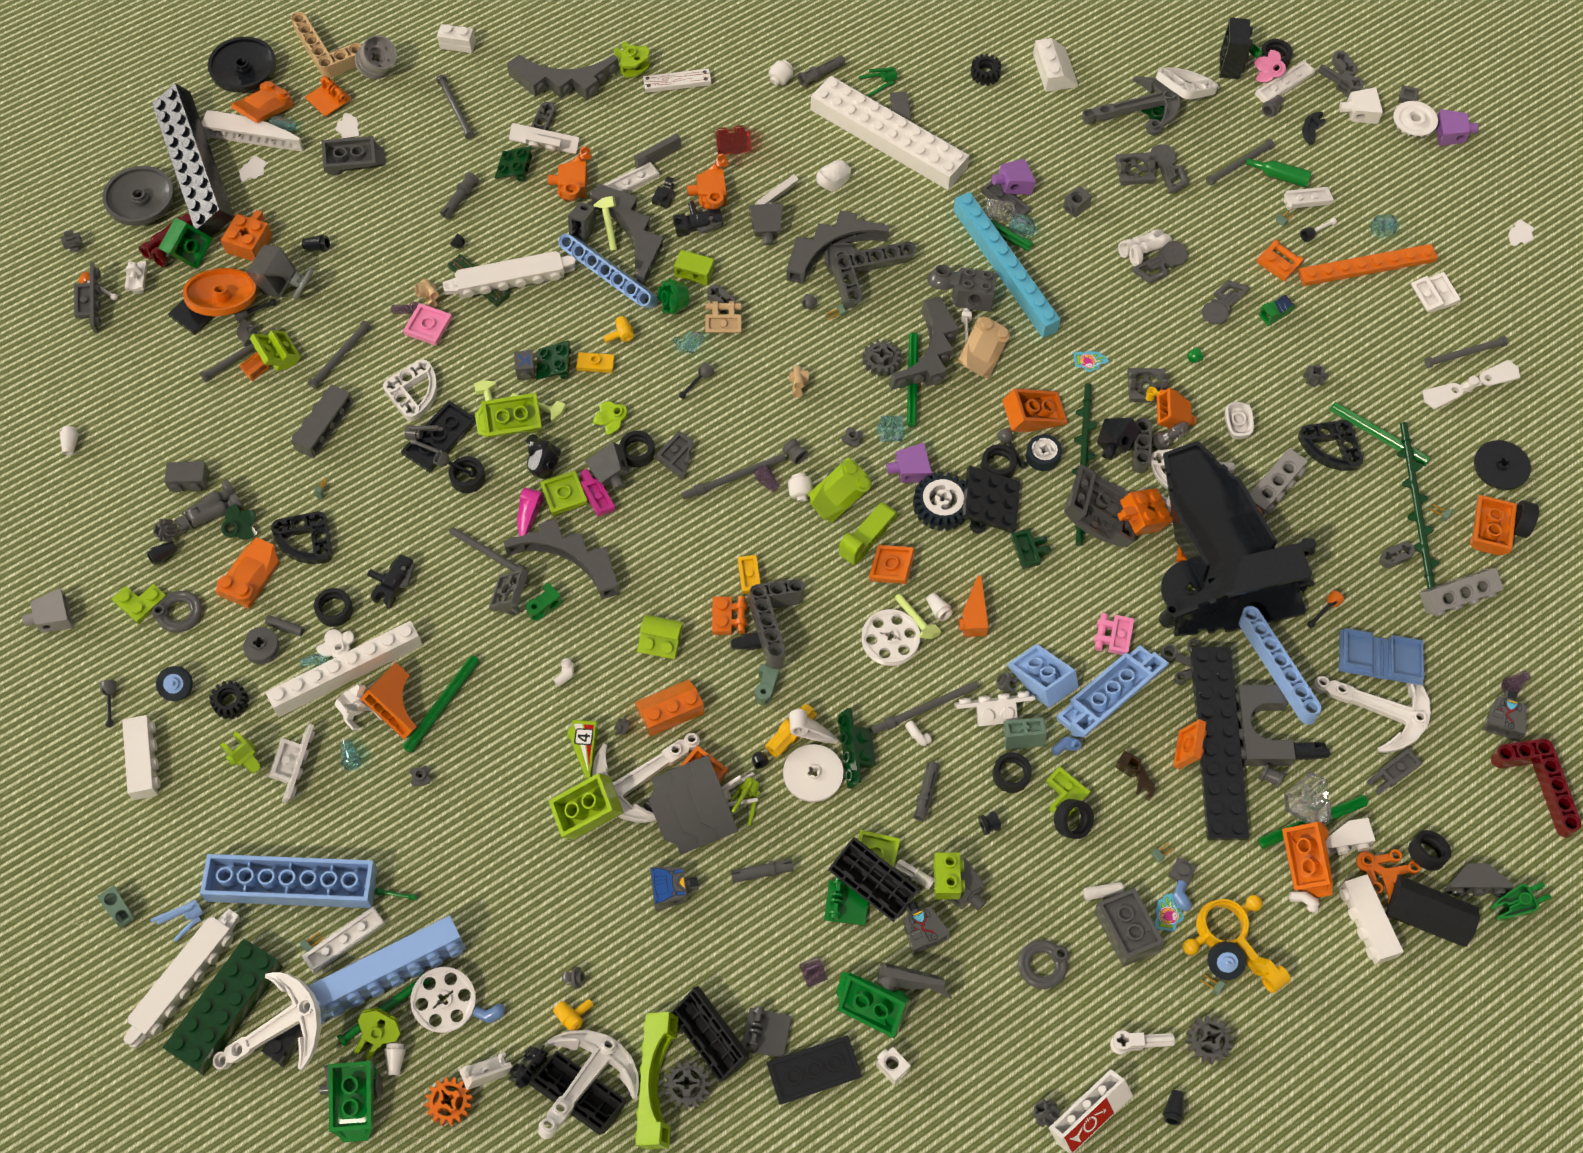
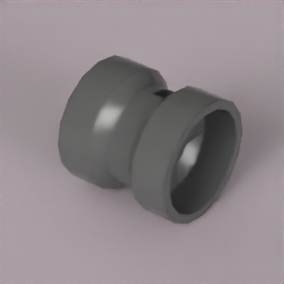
M796 438L788 441L782 449L787 456L791 457V461L794 464L801 463L808 455V451L800 446V442Z

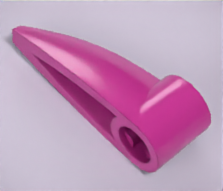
M526 487L523 488L517 516L519 537L530 532L543 502V492Z

